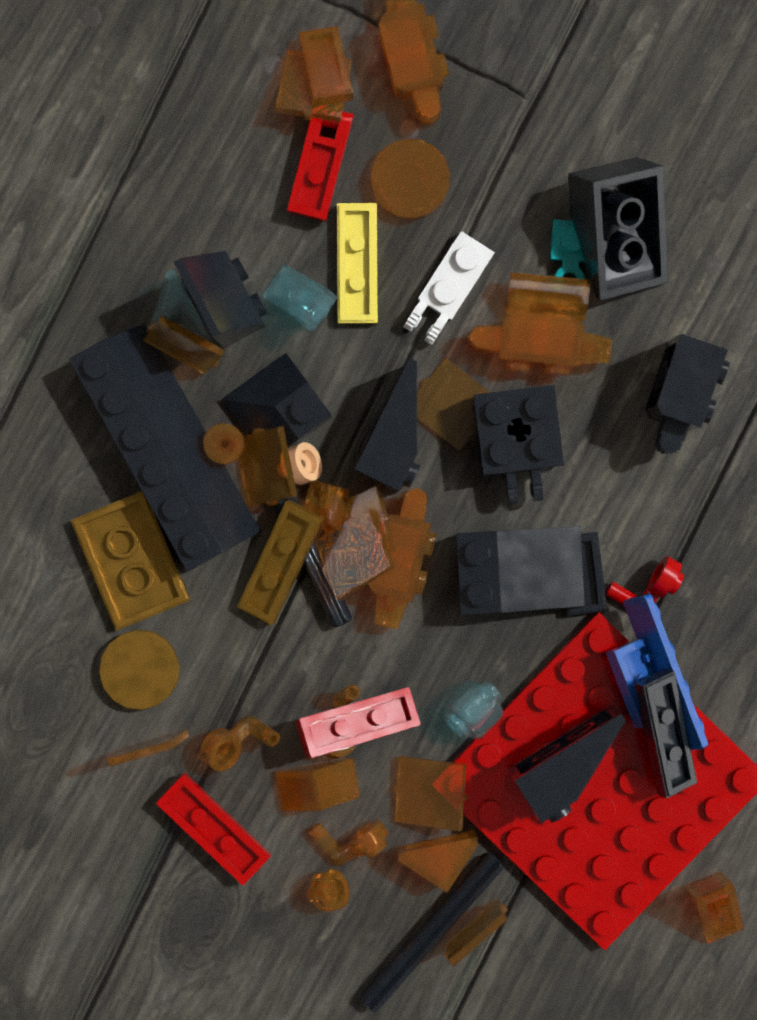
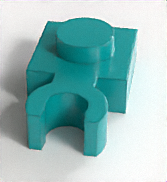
M553 219L550 261L561 262V268L553 278L555 290L561 289L562 277L567 274L572 275L576 280L575 291H580L585 283V277L579 268V263H586L572 220Z

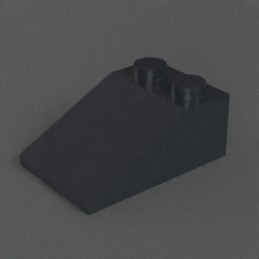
M635 157L568 173L570 213L596 299L601 301L668 283L664 166Z
M226 251L184 257L174 261L212 337L223 348L266 327L261 317L268 313L257 292L249 296L243 284V281L249 279L238 257L231 260Z
M411 358L408 359L355 467V471L396 491H399L402 485L409 488L421 466L414 462L417 456V361Z
M580 526L461 532L456 534L461 615L585 606Z
M611 705L508 768L514 781L541 823L547 819L551 823L556 822L571 812L570 805L578 800L624 725V717Z

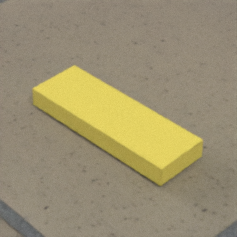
M337 203L338 324H378L377 203Z

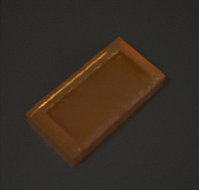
M338 26L299 32V44L313 107L353 101V89Z
M510 272L506 314L585 322L591 289L590 280Z

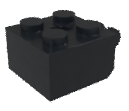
M679 334L667 341L645 406L649 419L660 422L656 432L657 438L654 439L657 452L665 453L666 455L673 452L677 453V450H680V447L683 446L682 442L685 441L688 431L702 428L703 422L707 424L710 422L717 403L716 400L711 399L716 384H723L730 366V362L725 360L728 349L684 334Z
M555 385L474 394L471 397L480 475L504 473L508 504L511 505L518 504L519 488L515 472L529 470L530 494L533 501H543L540 469L564 466ZM513 420L519 421L520 426H525L526 434L521 436L524 439L522 442H516V437L507 433V427L510 428L514 425L511 422Z

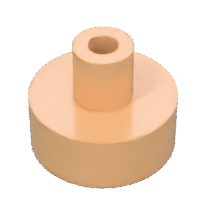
M299 443L285 451L280 471L284 477H289L294 483L304 485L317 480L321 476V457L316 448L310 443Z

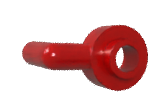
M668 555L665 556L654 569L647 588L642 595L651 594L654 603H656L659 597L663 598L667 593L675 594L684 579V574L681 573L682 564ZM611 581L605 590L606 596L623 606L624 600L638 596L614 581Z

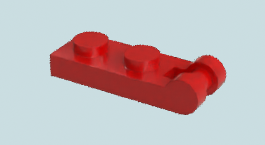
M322 106L312 112L287 212L326 223L348 137L351 132L354 114L342 111L339 120L333 119L336 113H332L328 118H323V116L317 117V113L327 109V107ZM326 110V111H324V112L321 113V114H324V116L326 117V116H327L326 113H329V112ZM326 127L337 130L335 139L320 136L322 128Z

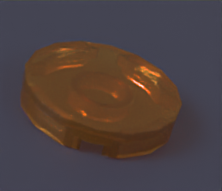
M405 138L390 143L378 154L372 166L371 187L376 201L387 213L399 218L416 220L432 214L442 205L449 190L450 171L446 159L435 146L421 139Z

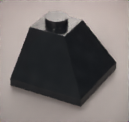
M287 353L222 399L268 464L285 453L288 448L296 445L333 418Z

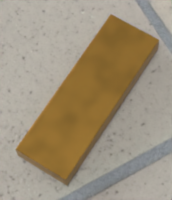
M291 500L285 501L237 608L269 625L275 624L324 517Z

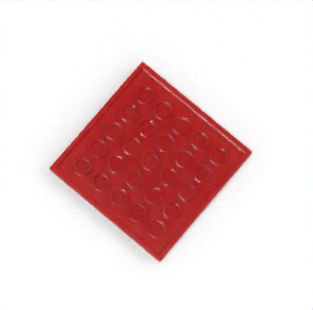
M596 612L432 783L605 951L757 794V765L693 704L698 717L703 722L704 733L708 741L707 747L691 750L697 783L667 799L658 796L644 728H634L606 652L629 641L601 613ZM611 705L624 717V725L578 800L570 805L571 812L556 822L551 823L547 819L541 823L517 786L508 768Z

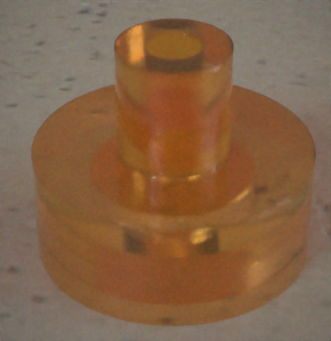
M226 423L217 424L206 433L204 450L211 460L220 464H231L243 455L245 438L241 431L233 425ZM228 441V447L224 448V443Z
M336 869L317 873L312 878L310 888L307 891L309 901L314 903L323 912L344 908L348 903L350 894L345 876Z

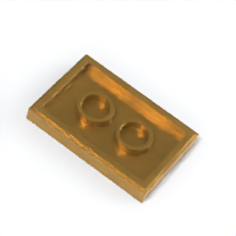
M143 491L70 520L116 631L191 600L158 518Z

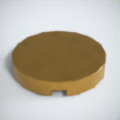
M138 629L123 633L109 643L101 657L99 673L103 688L112 700L126 708L143 710L159 705L172 694L179 682L180 662L176 651L166 638L154 631Z

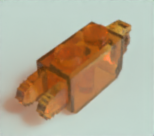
M385 0L387 13H384L378 23V35L394 95L403 101L412 99L419 122H422V125L432 126L437 120L439 121V116L441 115L440 111L442 108L440 107L441 103H439L440 97L438 92L443 91V78L449 77L444 53L437 54L433 39L439 38L434 15L426 16L423 3L418 4L416 0Z
M512 311L502 320L501 326L487 325L484 327L483 325H477L468 337L471 345L470 348L472 347L474 350H478V352L482 350V352L498 354L497 362L506 363V370L529 372L530 365L546 367V374L569 376L570 369L576 370L580 365L608 364L612 348V339L584 332L583 324L576 317Z
M420 488L409 489V492H406L407 495L404 496L405 501L402 503L400 516L391 514L383 519L374 557L378 545L379 547L381 546V551H383L384 555L372 573L374 575L369 573L370 577L367 582L372 592L377 594L374 624L398 629L408 602H413L415 594H423L427 572L420 569L424 555L432 556L437 533L430 532L431 523L424 522L428 497L426 496L427 493H424ZM378 548V552H377V556H376L375 563H377V561L379 560V556H381V555L383 554V553H379V548ZM385 559H386V562H385L384 566L382 567V569H381L380 571H378V570L380 569V567L382 566L383 562H384Z

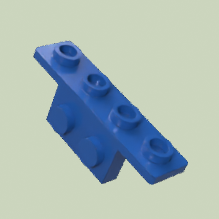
M651 594L624 600L623 604L636 639L606 652L634 728H643L634 683L664 669L675 671L690 749L699 750L707 747L708 741L704 733L703 722L696 713L690 697V688L680 671L675 658V649L665 632L658 606L654 603Z

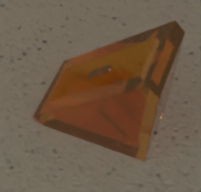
M354 757L275 771L282 811H321L360 797Z
M475 830L400 845L397 846V854L400 863L445 892H448L478 846Z
M721 871L684 885L707 944L744 930L736 890L732 882Z

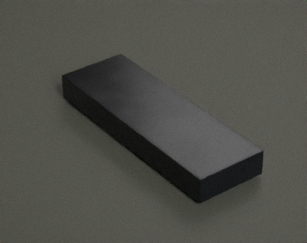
M664 669L634 684L657 795L667 799L696 784L697 779L675 671Z

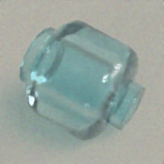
M467 680L446 700L444 704L446 712L444 721L455 734L464 740H467L469 737L481 739L503 716V709L499 703L502 695L488 681L480 684L474 680Z

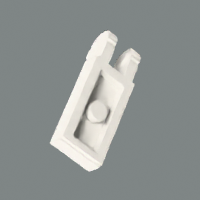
M461 231L418 297L419 303L406 321L404 328L411 332L413 328L418 326L426 308L433 309L440 316L435 324L431 325L424 340L432 345L447 321H452L495 252Z

